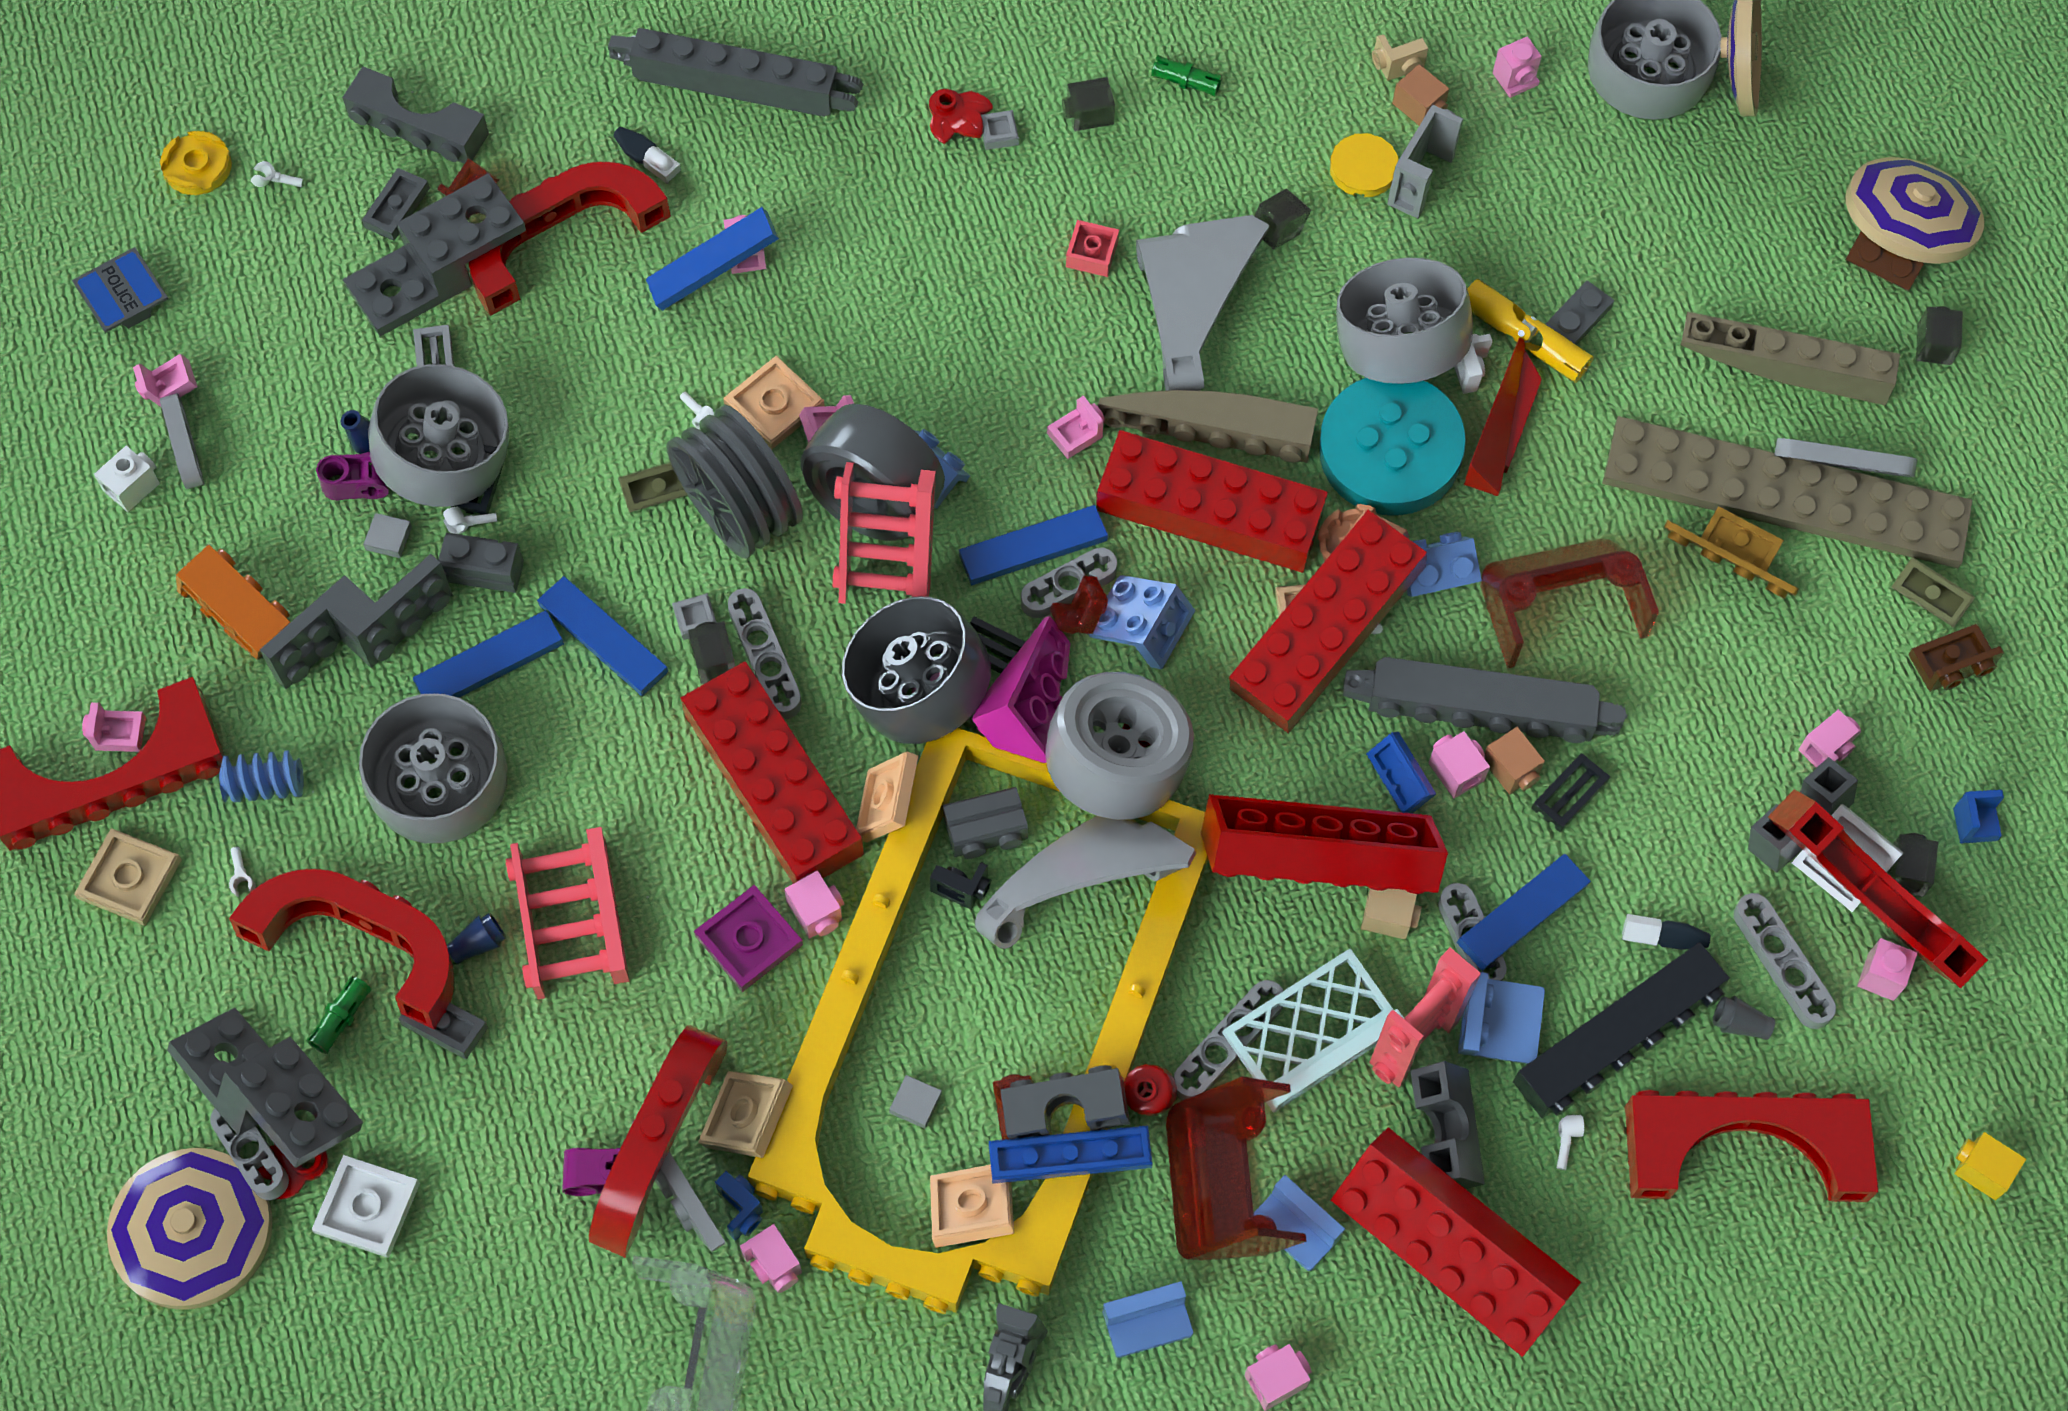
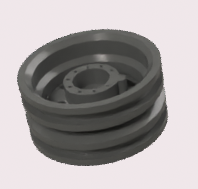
M722 405L715 410L714 416L707 415L700 420V430L695 427L687 428L682 432L681 438L674 437L669 440L666 448L671 465L682 487L700 515L732 552L741 558L747 559L755 553V547L762 549L769 544L770 534L779 537L787 532L788 526L793 527L803 520V511L788 475L765 440L737 410L731 406Z

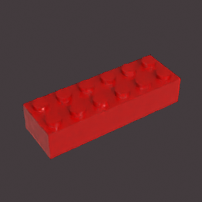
M1119 430L1097 490L1096 508L1097 511L1304 573L1324 512L1328 492Z
M1367 510L1229 676L1230 690L1289 734L1424 570L1427 552L1373 512Z
M746 661L680 697L686 719L793 884L817 870L822 878H825L864 855L862 837Z
M1209 794L1201 830V837L1212 872L1226 877L1246 875L1256 876L1267 881L1279 878L1294 880L1302 884L1323 882L1331 883L1337 887H1348L1350 885L1367 886L1377 891H1384L1389 888L1406 890L1413 894H1422L1424 892L1438 893L1448 851L1432 816L1423 814Z
M1389 1127L1369 1145L1330 1200L1522 1357L1581 1284L1580 1280Z

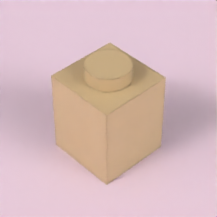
M1370 888L1361 930L1406 940L1410 927L1417 929L1422 906L1415 905L1417 894L1400 889L1388 888L1384 891H1377Z

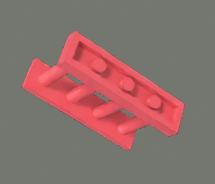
M846 462L843 477H836L834 498L841 499L839 566L834 567L832 582L833 588H839L838 603L846 604L850 586L906 591V595L912 597L929 596L931 588L936 471L921 470L918 484H911V487L853 482L854 463ZM853 497L909 502V506L916 507V514H910L908 518L853 512ZM852 527L907 532L908 536L915 537L914 544H909L908 547L852 542ZM851 557L907 562V566L913 567V574L908 573L907 577L851 571Z
M602 827L586 829L588 843L581 844L582 848L523 859L518 843L510 844L512 858L505 859L509 881L516 880L529 963L522 966L526 988H533L538 1000L545 998L543 981L603 970V973H611L614 984L630 982L607 845ZM585 863V866L592 865L594 878L587 879L588 883L529 894L526 874ZM591 898L592 902L598 901L600 913L594 914L593 919L534 929L532 909ZM597 934V937L604 936L606 949L599 950V955L540 966L537 945Z
M1451 947L1440 957L1424 997L1405 1018H1402L1394 1010L1387 1015L1369 1062L1373 1066L1374 1073L1387 1084L1392 1082L1400 1088L1406 1080L1420 1044L1435 1028L1440 1029L1442 1027L1450 1033L1462 1017L1481 973Z

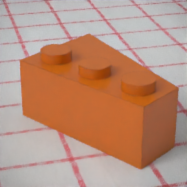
M208 544L176 574L177 592L184 598L190 595L202 607L200 611L207 618L212 616L224 628V632L258 660L263 656L260 649L290 623L287 619L290 614L276 600L270 603L261 594L263 588L253 577L248 574L243 577L233 567L236 563L227 552L221 548L216 551Z

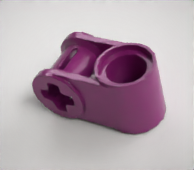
M370 452L353 455H330L321 459L317 464L316 472L322 492L331 500L379 499L388 495L389 487L377 475L373 464L369 465V463H372ZM336 475L342 476L338 480H329L331 477Z
M571 1148L565 1150L562 1192L572 1196L601 1194L620 1148Z

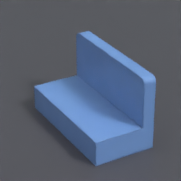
M1286 1175L1275 1184L1272 1194L1251 1217L1257 1226L1307 1271H1311L1341 1239L1345 1231L1343 1226Z
M1182 1281L1104 1303L1102 1313L1117 1358L1192 1337L1193 1329L1185 1307L1186 1294Z

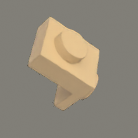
M1382 34L1376 38L1375 48L1372 51V60L1378 70H1382L1385 78L1389 81L1407 75L1419 64L1424 67L1428 47L1423 38L1391 48L1385 35Z

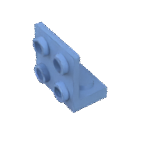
M1120 575L1089 626L1087 633L1091 638L1133 645L1151 668L1163 669L1192 618L1195 609L1177 584Z
M1480 972L1481 975L1462 1014L1458 1054L1529 1064L1537 1058L1545 989L1540 986L1488 979L1489 973Z

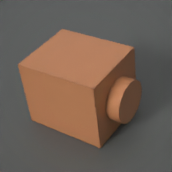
M1419 64L1396 84L1392 104L1420 126L1432 104L1441 109H1447L1448 104L1446 102L1450 88Z
M1518 727L1487 746L1484 754L1485 760L1490 766L1489 770L1509 795L1519 788L1525 791L1540 780L1541 776L1539 774L1545 760Z

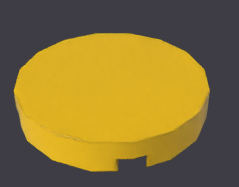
M191 131L187 132L188 136L182 138L177 136L172 139L163 149L160 159L163 176L171 188L182 194L200 195L210 193L220 187L229 177L232 167L231 156L220 137L210 132Z
M1370 133L1354 134L1343 138L1335 146L1330 158V175L1335 184L1344 192L1354 196L1357 193L1364 194V197H1374L1386 192L1391 187L1398 155L1393 146L1382 137Z

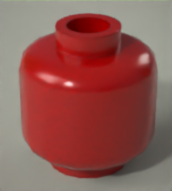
M1150 1064L1137 1066L1127 1074L1124 1080L1127 1105L1131 1110L1140 1115L1157 1116L1163 1114L1172 1107L1176 1099L1177 1085L1175 1079L1168 1070L1161 1066ZM1148 1082L1152 1085L1153 1089L1149 1088ZM1148 1092L1152 1093L1149 1097H1145Z

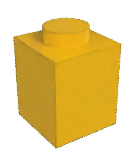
M1984 1132L1974 1142L1968 1138L1955 1157L1961 1163L1954 1174L1996 1201L2008 1191L2026 1158Z

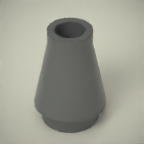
M1723 996L1716 1006L1713 1025L1720 1027L1722 1033L1768 1040L1773 1033L1775 1019L1766 1016L1736 996L1731 998Z

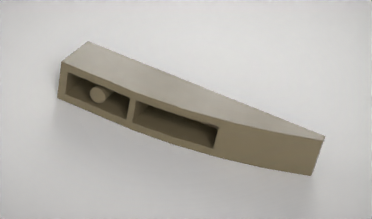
M1687 312L1681 346L1764 378L1885 406L1896 385L1900 354L1692 312Z
M1171 390L1139 392L1103 397L1099 399L1098 407L1105 418L1104 423L1113 428L1128 427L1138 429L1148 435L1163 434L1173 436L1184 442L1194 440L1209 443L1213 447L1220 449L1229 447L1245 450L1247 453L1256 456L1265 454L1280 457L1282 460L1292 463L1299 461L1308 462L1318 408L1251 395L1217 391Z

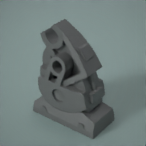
M998 1303L996 1309L998 1329L993 1336L988 1352L990 1360L984 1378L983 1411H1008L1010 1398L1017 1399L1033 1368L1038 1345L1044 1340L1048 1332L1038 1315Z

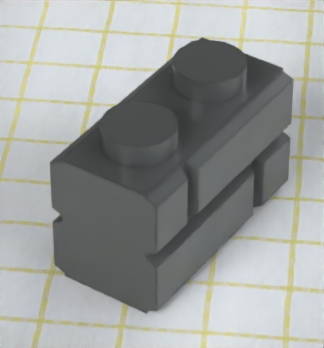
M446 533L438 559L442 564L448 583L513 593L517 591L524 563L518 543L506 541L498 543V540Z
M1016 787L943 805V819L954 857L963 855L965 859H973L985 854V849L1000 846L1003 850L1013 849L1023 843L1022 840L1028 839V824Z

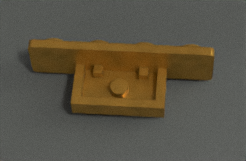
M1719 506L1701 537L1669 520L1664 525V528L1670 531L1667 537L1680 545L1687 547L1689 542L1703 548L1700 553L1703 557L1717 564H1720L1721 560L1724 559L1736 565L1733 569L1734 573L1751 582L1755 576L1768 582L1765 589L1785 599L1788 593L1796 596L1799 590L1797 587L1767 572L1784 541L1783 539Z

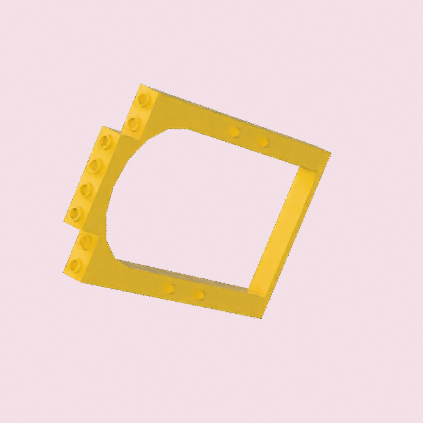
M957 728L937 740L926 742L916 766L905 826L888 834L787 1079L793 1086L763 1158L755 1157L747 1176L749 1183L755 1188V1194L762 1198L775 1201L778 1196L791 1201V1207L807 1214H813L814 1210L819 1211L804 1248L806 1258L811 1259L810 1264L813 1267L830 1273L833 1272L834 1268L849 1273L848 1279L860 1285L870 1286L871 1282L886 1287V1293L898 1299L908 1300L909 1296L924 1301L923 1306L940 1314H946L947 1310L957 1313L973 1268L979 1270V1276L989 1281L1000 1283L1002 1279L1016 1283V1289L1027 1295L1038 1297L1039 1293H1043L1049 1296L1093 1174L1046 1178L1024 1214L1014 1221V1234L993 1237L984 1243L942 1253L907 1249L887 1244L851 1222L824 1183L817 1148L826 1103L942 820L943 805L949 803L965 761L969 760L1059 791L1048 772L1047 763L995 748L986 737L961 728ZM1168 800L1162 808L1150 815L1138 818L1175 831L1174 836L1193 847L1196 855L1189 868H1182L1156 882L1085 1074H1088L1090 1068L1108 1065L1112 1069L1118 1068L1123 1080H1125L1133 1067L1208 862L1201 837L1205 816L1204 811ZM1073 1105L1063 1134L1091 1131L1086 1123L1084 1109L1081 1106Z

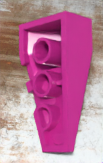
M1051 616L1045 617L988 689L972 718L977 729L984 734L993 747L1042 763H1046L1045 754L1049 725L1063 698L1060 696L1061 680L1067 678L1071 644Z

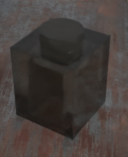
M1108 77L1067 84V98L1062 99V109L1065 119L1071 118L1074 132L1114 125L1115 103Z
M1287 188L1261 202L1255 217L1270 225L1268 232L1262 240L1274 250L1301 234L1311 209Z
M1927 306L1918 323L1916 361L1952 365L1962 346L1963 311L1950 310L1944 306Z
M724 621L718 623L704 622L688 630L701 684H705L735 667Z
M1917 833L1900 834L1893 845L1900 849L1903 854L1887 873L1910 894L1924 897L1934 884L1938 842L1928 840L1924 835Z

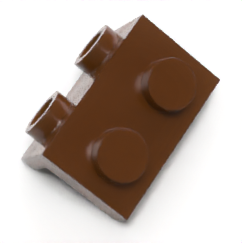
M1862 231L1845 261L1908 292L1924 265L1923 262L1906 259L1887 251L1869 239Z
M1974 624L1914 647L1908 655L1927 689L1931 692L1941 687L1944 690L1953 689L1963 683L1964 678L1974 674L1977 678L1990 674L1997 668L1996 664L2004 654L2001 646L1991 649L1979 626Z

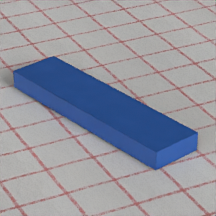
M763 207L757 209L647 277L646 281L655 305L663 311L778 240L779 238L768 212Z
M1092 505L959 549V557L972 586L1108 540V534L1096 506Z
M563 576L537 600L538 605L544 611L546 610L553 619L639 695L644 696L668 673V668L663 662L566 577Z
M545 610L412 678L420 694H446L460 698L564 645Z
M1563 854L1462 935L1456 943L1483 971L1586 888L1591 881L1566 854Z
M1148 1125L989 1141L992 1184L1152 1168L1153 1165Z

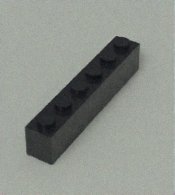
M1699 942L1520 1069L1513 1083L1542 1119L1551 1112L1558 1116L1575 1103L1572 1097L1580 1091L1584 1090L1586 1094H1589L1605 1081L1603 1075L1614 1068L1618 1073L1636 1059L1633 1053L1644 1046L1649 1051L1658 1045L1666 1037L1663 1032L1674 1025L1678 1030L1695 1017L1693 1010L1702 1004L1709 1008L1725 995L1722 989L1730 977Z

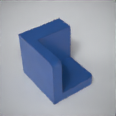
M2003 790L1970 791L1962 796L1953 808L1960 843L1993 842L2000 839L2002 834L1996 807L2004 798Z

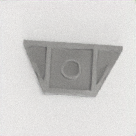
M668 1152L655 1182L666 1199L672 1195L675 1198L670 1202L685 1231L688 1232L694 1229L699 1239L713 1252L726 1244L674 1158Z

